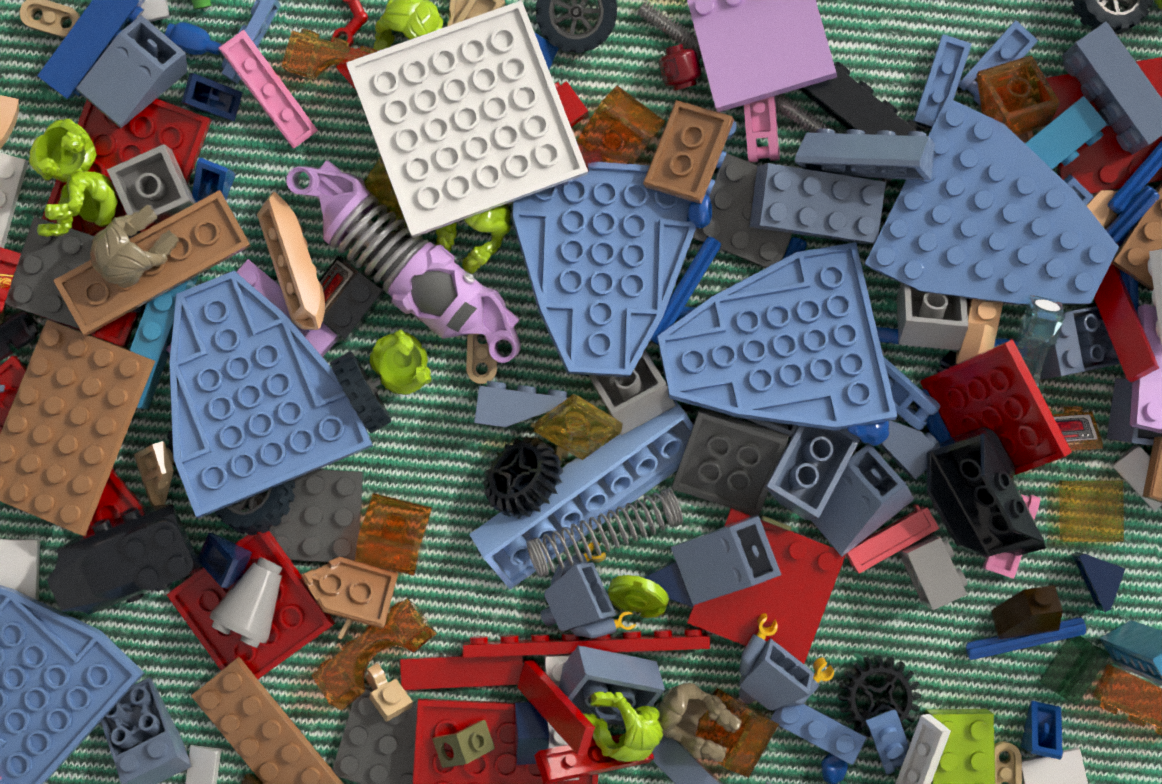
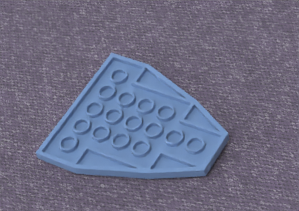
M947 97L928 135L935 143L931 180L906 179L864 265L923 293L929 292L1015 305H1035L1034 300L1036 299L1050 300L1058 305L1091 304L1119 246L1078 194L1005 124Z
M584 161L588 170L587 175L513 201L512 222L539 313L567 374L630 377L664 316L696 230L694 223L691 220L690 222L687 221L688 207L692 201L646 188L643 182L650 167L649 165Z
M856 242L796 252L712 296L657 336L670 399L740 418L834 431L856 425L863 426L896 420L897 418Z
M229 272L176 294L169 361L173 459L196 518L199 519L373 447L363 421H361L348 397L345 395L331 366L292 321L237 272Z
M0 585V784H45L142 677L144 672L101 630L15 589Z

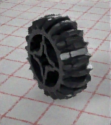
M526 436L523 440L515 438L513 445L505 443V449L502 452L496 451V459L489 461L491 468L484 472L487 478L482 483L486 489L484 494L491 503V506L505 516H513L520 519L522 515L530 517L533 510L541 512V505L543 503L550 504L548 498L551 494H558L555 486L562 483L559 475L564 471L560 466L562 461L549 444L544 443L538 438L532 439Z
M875 655L873 665L867 656L863 657L865 665L863 668L857 662H854L852 666L857 672L854 675L849 671L844 672V675L850 679L849 684L845 682L839 683V687L847 690V693L837 695L838 700L847 701V703L839 707L842 713L850 712L845 717V721L848 724L856 721L853 729L857 732L861 731L865 726V736L871 737L866 720L870 719L872 715L876 716L880 710L888 709L891 711L895 709L905 731L906 726L902 721L906 718L909 722L913 723L915 718L909 714L910 710L915 712L920 710L918 705L912 703V700L921 699L920 693L911 692L920 686L918 681H909L914 675L913 671L907 670L903 672L905 664L901 661L893 668L894 658L888 656L883 664L882 656ZM874 673H889L887 678L883 677L877 684H870L864 681L867 676ZM897 679L903 691L901 705L897 704L892 698V692L896 687L894 683ZM857 688L864 691L867 696L863 706L865 709L861 714L857 709L855 701ZM868 688L874 692L882 693L891 704L889 705L880 700L873 703L876 699Z

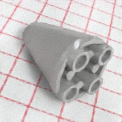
M260 557L257 564L253 563L213 609L209 616L214 620L212 627L225 634H229L231 630L242 635L240 639L242 642L256 648L260 642L267 643L282 577L279 575L282 567Z

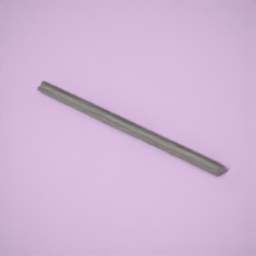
M646 0L639 8L637 15H641V18L644 17V20L647 19V22L650 21V24L653 23V26L663 30V33L666 32V35L669 34L668 37L672 36L671 39L675 38V41L678 40V43L685 45L684 48L694 49L697 56L700 55L701 59L702 54L697 36H694L695 33L691 34L692 30L687 32L688 28L684 30L685 26L681 28L682 24L678 26L679 22L675 24L676 19L672 22L673 17L670 19V15L665 17L667 13L662 15L663 11L659 13L660 8L656 11L657 6L653 9L654 4L650 7L651 2L647 4L648 0ZM782 94L775 96L776 110L778 109V112L781 111V114L784 113V116L788 115L787 118L791 117V121L794 119V123L797 121L796 125L800 124L799 127L803 126V129L806 128V131L810 130L809 133H816V130L820 128L833 129V127L829 128L830 125L826 126V123L823 124V121L820 122V118L816 120L817 116L814 117V114L810 116L811 112L807 113L808 110L804 111V107L801 109V105L798 107V103L795 104V101L791 103L792 99L788 101L789 97L785 98L786 95L782 96ZM879 178V179H878V181L882 179V181H883V182L885 181L886 184H887V183L889 184V183L891 182V180H892V179H884V178Z

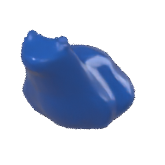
M705 194L702 204L693 201L690 203L687 221L690 222L691 220L696 228H704L709 225L712 218V204L710 197Z
M889 421L863 426L856 425L848 427L847 430L857 436L863 443L876 446L888 438Z
M829 753L821 762L822 775L826 783L838 784L843 781L848 769L846 761Z

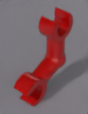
M342 0L348 4L354 16L345 28H338L333 33L334 40H337L341 34L348 35V40L343 45L344 49L352 46L354 43L353 36L368 21V15L359 0Z

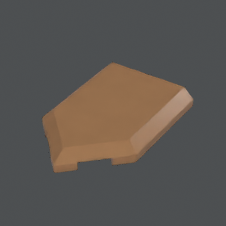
M339 556L329 561L328 564L301 575L323 612L378 628H384L398 573Z

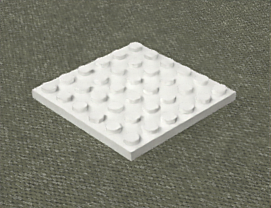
M522 0L346 62L412 238L588 174L587 167Z

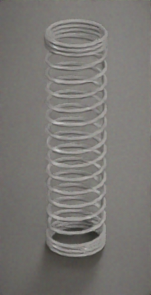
M670 488L661 490L660 495L654 493L652 499L645 496L643 503L638 499L635 500L634 506L627 503L625 510L618 506L616 514L612 510H608L607 517L599 513L598 521L594 517H590L589 525L584 520H581L580 529L576 524H571L570 531L562 527L561 535L557 531H553L552 539L547 534H544L543 543L537 537L533 538V540L530 539V541L527 540L528 553L537 575L542 578L549 574L543 551L551 571L555 573L553 563L548 554L546 537L555 551L561 569L564 570L563 561L557 550L555 534L564 546L570 565H574L566 546L564 530L573 542L579 562H583L575 541L573 527L576 528L582 538L588 558L592 559L591 551L584 537L582 523L589 530L595 550L601 556V550L593 533L591 520L599 528L606 550L610 552L608 540L601 526V516L608 524L615 547L619 549V542L610 522V513L613 514L618 523L624 543L628 545L629 541L619 518V509L626 517L634 541L637 542L638 537L629 518L628 506L635 513L642 536L647 538L646 529L637 511V502L644 509L652 534H656V529L647 510L646 499L653 505L660 529L665 531L662 516L655 504V496H658L662 502L670 527L674 528L682 525L683 515L675 494Z

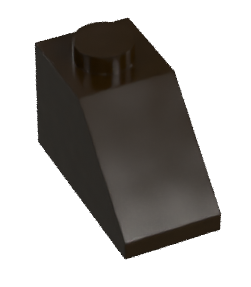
M1055 585L1024 589L991 610L998 639L1059 631L1063 613Z

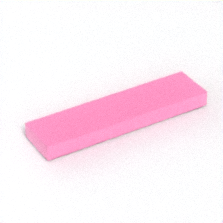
M244 30L218 48L292 149L318 131Z

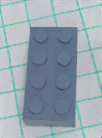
M1107 21L1078 40L1061 56L1064 60L1063 66L1069 75L1075 76L1082 85L1080 88L1087 100L1093 101L1100 110L1098 112L1099 115L1108 124L1107 126H1111L1118 135L1116 139L1123 150L1129 151L1133 155L1162 136V98Z
M770 163L757 166L749 227L850 243L856 242V244L863 245L875 244L879 236L886 182Z

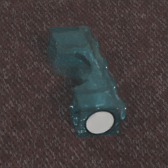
M1030 295L1015 345L1039 388L1045 358L1051 346L1057 343L1065 315L1061 301Z

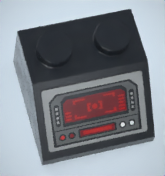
M337 256L319 279L325 297L323 323L344 339L350 341L385 296L386 292L341 257Z

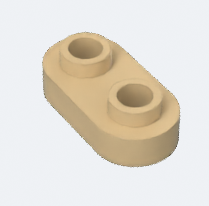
M26 0L20 8V18L26 26L33 30L61 38L67 36L80 18V14L73 8L48 0ZM42 11L41 19L35 20V12ZM66 19L72 20L69 28H63V22Z
M479 334L467 335L466 371L473 382L485 384L487 381H492L496 376L498 362L491 357L488 343L480 344L477 337ZM485 363L488 366L487 373L480 375L476 370L477 365Z
M1007 741L995 743V784L1003 782L1022 784V756L1019 749ZM1003 751L1008 752V759L1006 761L999 760V755Z

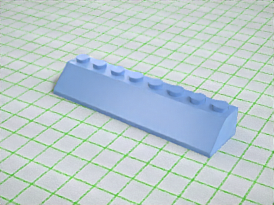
M674 400L675 407L623 435L616 429L562 468L564 472L559 475L562 483L555 486L558 494H551L548 498L550 504L543 503L541 505V512L533 510L530 517L522 515L520 519L513 516H505L500 512L469 534L482 557L509 589H512L535 572L528 553L527 540L530 541V539L533 540V538L537 537L543 543L544 534H547L552 539L553 531H557L561 535L562 527L570 531L571 524H576L580 529L581 520H584L589 525V518L594 517L598 521L599 513L607 517L608 510H612L616 514L618 506L624 509L627 503L631 504L677 471L693 424L676 400ZM601 516V524H603L605 520ZM591 520L592 529L594 530L597 528V525ZM582 523L583 533L586 536L590 532L585 524ZM573 527L575 541L577 542L582 538L576 528ZM564 530L566 546L569 548L573 545V542ZM555 534L557 550L561 554L565 551L564 546ZM546 537L548 554L552 560L556 557V554Z

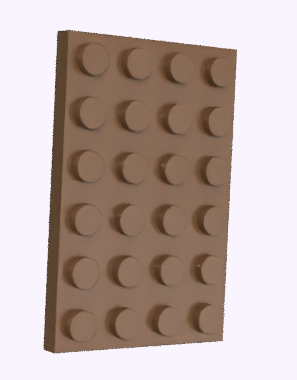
M47 319L0 433V501L79 535H86L155 361L95 337L84 336L82 332Z

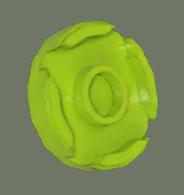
M617 576L611 580L608 588V597L616 608L623 612H640V617L654 618L664 614L669 601L667 592L660 585L639 576Z

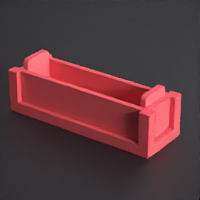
M914 504L915 511L868 536L846 553V557L854 571L860 574L940 529L928 507H919L918 504Z

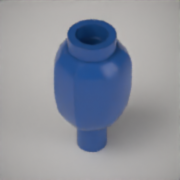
M180 22L176 25L170 23L167 26L165 35L184 52L192 55H202L206 52L215 55L220 54L218 48L222 44L212 41L204 29L187 22Z

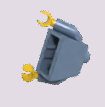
M593 542L588 545L591 554L595 549ZM602 552L601 556L592 555V559L588 558L587 553H581L583 562H579L577 555L572 556L573 566L570 565L568 559L563 561L564 570L558 565L552 577L551 586L544 594L549 607L541 611V619L545 625L552 626L557 623L558 628L562 632L571 630L575 636L598 638L612 634L618 628L624 630L634 629L636 624L625 627L622 624L623 617L633 614L632 612L621 613L619 619L613 620L612 618L617 614L593 563L602 562L606 558L605 552Z
M764 613L758 618L759 631L757 635H752L742 652L739 665L741 673L739 697L746 704H751L757 700L768 710H775L782 706L802 705L820 686L818 683L821 680L829 681L833 678L834 669L829 665L826 670L821 671L827 665L825 658L821 657L816 659L813 664L814 673L774 640L769 639L765 641L766 636L776 633L777 622L775 619L770 627H763L767 619V614Z

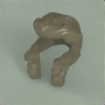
M150 205L142 207L139 212H134L132 215L115 217L112 223L94 236L90 250L91 263L106 281L118 284L122 288L131 287L139 282L144 271L153 266L157 267L166 263L167 256L177 246L179 239L170 230L163 233L148 252L143 251L136 244L130 242L128 236L135 235L139 230H144L148 224H151L154 219L158 218Z
M683 683L669 689L657 708L660 715L658 721L663 729V736L679 741L695 759L703 757L715 762H723L727 751L726 747H722L711 740L696 737L699 718L707 710L709 718L713 721L715 720L718 725L723 726L728 732L732 731V733H735L742 723L738 716L726 709L725 704L721 702L719 697L705 693L694 683Z

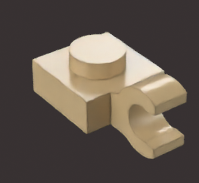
M378 663L367 668L369 675L365 678L374 689L370 693L369 699L386 722L412 708L413 701L397 679L388 683L385 673Z

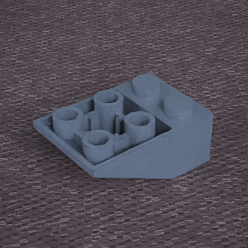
M140 15L116 36L77 86L76 90L119 128H122L187 73L186 52Z
M1097 306L1025 320L1037 380L1120 364Z
M487 381L486 387L479 386L474 423L509 427L572 404L573 399L567 398L566 391L549 389L548 395L536 394V387L518 385L517 391L507 390V384Z
M868 443L850 458L820 517L810 520L840 556L843 557L915 499L907 484Z
M758 514L671 547L693 605L754 586L781 575Z
M149 677L133 685L101 721L121 784H158L192 767L183 740L152 678Z

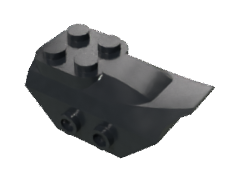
M981 427L956 435L927 452V494L945 524L948 533L951 535L956 546L984 557L1004 552L1020 556L1046 549L1045 541L1013 480L1016 471L1015 466L997 434L989 428Z
M174 505L147 506L139 510L138 507H132L120 514L121 517L110 521L109 518L97 521L91 526L92 529L86 532V535H80L57 550L58 561L47 582L62 612L80 611L90 615L125 600L127 603L134 602L142 598L147 591L153 589L155 591L164 590L173 584L172 582L203 570Z

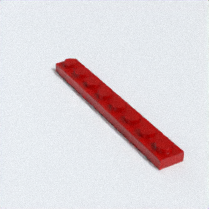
M701 628L684 629V634H672L670 629L653 630L654 635H641L639 630L623 631V636L611 637V634L598 638H580V636H575L573 633H562V638L549 639V634H532L529 640H519V635L500 636V641H488V636L470 637V642H464L463 658L572 654L578 645L608 652L710 649V636L708 633H703Z

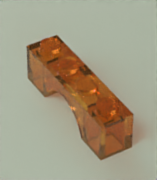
M302 29L301 33L292 30L281 66L286 72L316 80L324 70L331 66L346 64V62L375 53L377 50L366 46H361L360 50L348 47L349 43L347 41L331 37L330 41L320 39V34L308 29Z
M407 598L396 603L390 609L383 629L369 625L366 628V632L356 640L346 643L341 652L332 659L321 663L318 670L311 676L329 704L342 711L365 692V671L369 662L377 653L390 647H401L414 653L437 633L420 608Z

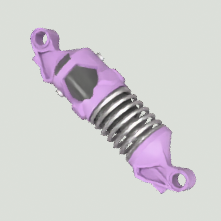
M326 160L320 168L303 166L289 171L286 183L291 192L300 195L317 196L320 199L323 214V240L333 248L339 247V253H344L354 244L347 255L348 261L355 259L366 247L357 260L356 267L362 268L370 260L369 265L365 269V275H371L376 271L374 282L377 283L381 280L384 282L383 290L392 296L391 302L405 314L412 313L442 339L469 334L485 335L490 355L497 362H509L519 354L521 343L514 326L520 319L506 308L499 292L480 284L473 275L467 273L455 263V256L443 246H435L428 242V240H423L422 235L412 238L408 227L404 228L405 221L403 219L396 221L395 212L387 213L386 205L378 206L377 197L367 190L362 178L351 173L342 172L329 160ZM302 172H305L310 179L309 185L305 189L298 183V177ZM381 211L378 220L375 223L372 222L373 216ZM390 218L388 225L382 230L380 226ZM503 339L510 342L512 345L510 355H504L499 351L498 343L500 340Z

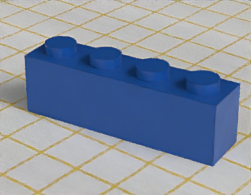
M92 0L37 77L66 99L74 98L75 95L78 97L82 96L76 90L77 86L116 36L125 29L129 22L132 23L142 15L144 9L141 8V5L145 0Z

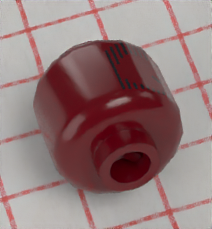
M683 44L666 48V55L658 60L664 85L673 87L674 91L696 85V80L702 75L696 51L691 48L684 49Z

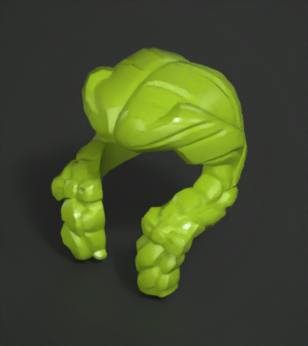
M389 0L385 12L380 17V20L376 22V41L370 54L391 47L395 36L392 35V30L402 32L411 40L442 29L444 21L439 15L437 7L429 0Z
M68 118L56 120L47 127L44 134L38 136L33 142L30 149L29 163L45 181L54 178L67 182V178L74 174V172H84L91 168L96 159V150L90 136L81 126Z
M76 171L74 174H71L67 178L66 185L63 186L58 204H47L44 209L45 217L50 220H57V224H38V235L58 237L67 234L72 228V216L77 215L81 216L83 220L94 222L100 227L109 225L115 216L118 203L115 188L109 178L101 173Z
M507 204L464 219L466 224L476 231L491 232L490 242L480 247H474L467 254V257L463 258L462 267L467 273L472 275L481 265L486 264L489 258L500 248L504 236L510 232L511 216ZM457 222L436 229L435 233L438 236L435 246L441 245L447 251H451L457 234Z
M398 330L377 340L370 354V364L372 369L380 375L381 383L387 390L394 394L409 395L419 390L425 384L432 382L431 371L427 367L428 357L426 350L416 337L403 330Z
M599 691L591 695L590 705L618 708L626 728V733L619 737V743L617 744L612 740L610 731L607 729L608 725L603 718H598L595 714H584L595 726L593 738L596 745L601 749L603 756H609L624 762L641 761L646 759L654 748L660 744L663 729L658 721L660 715L656 708L641 706L634 709L621 692L613 694L612 692L604 693Z

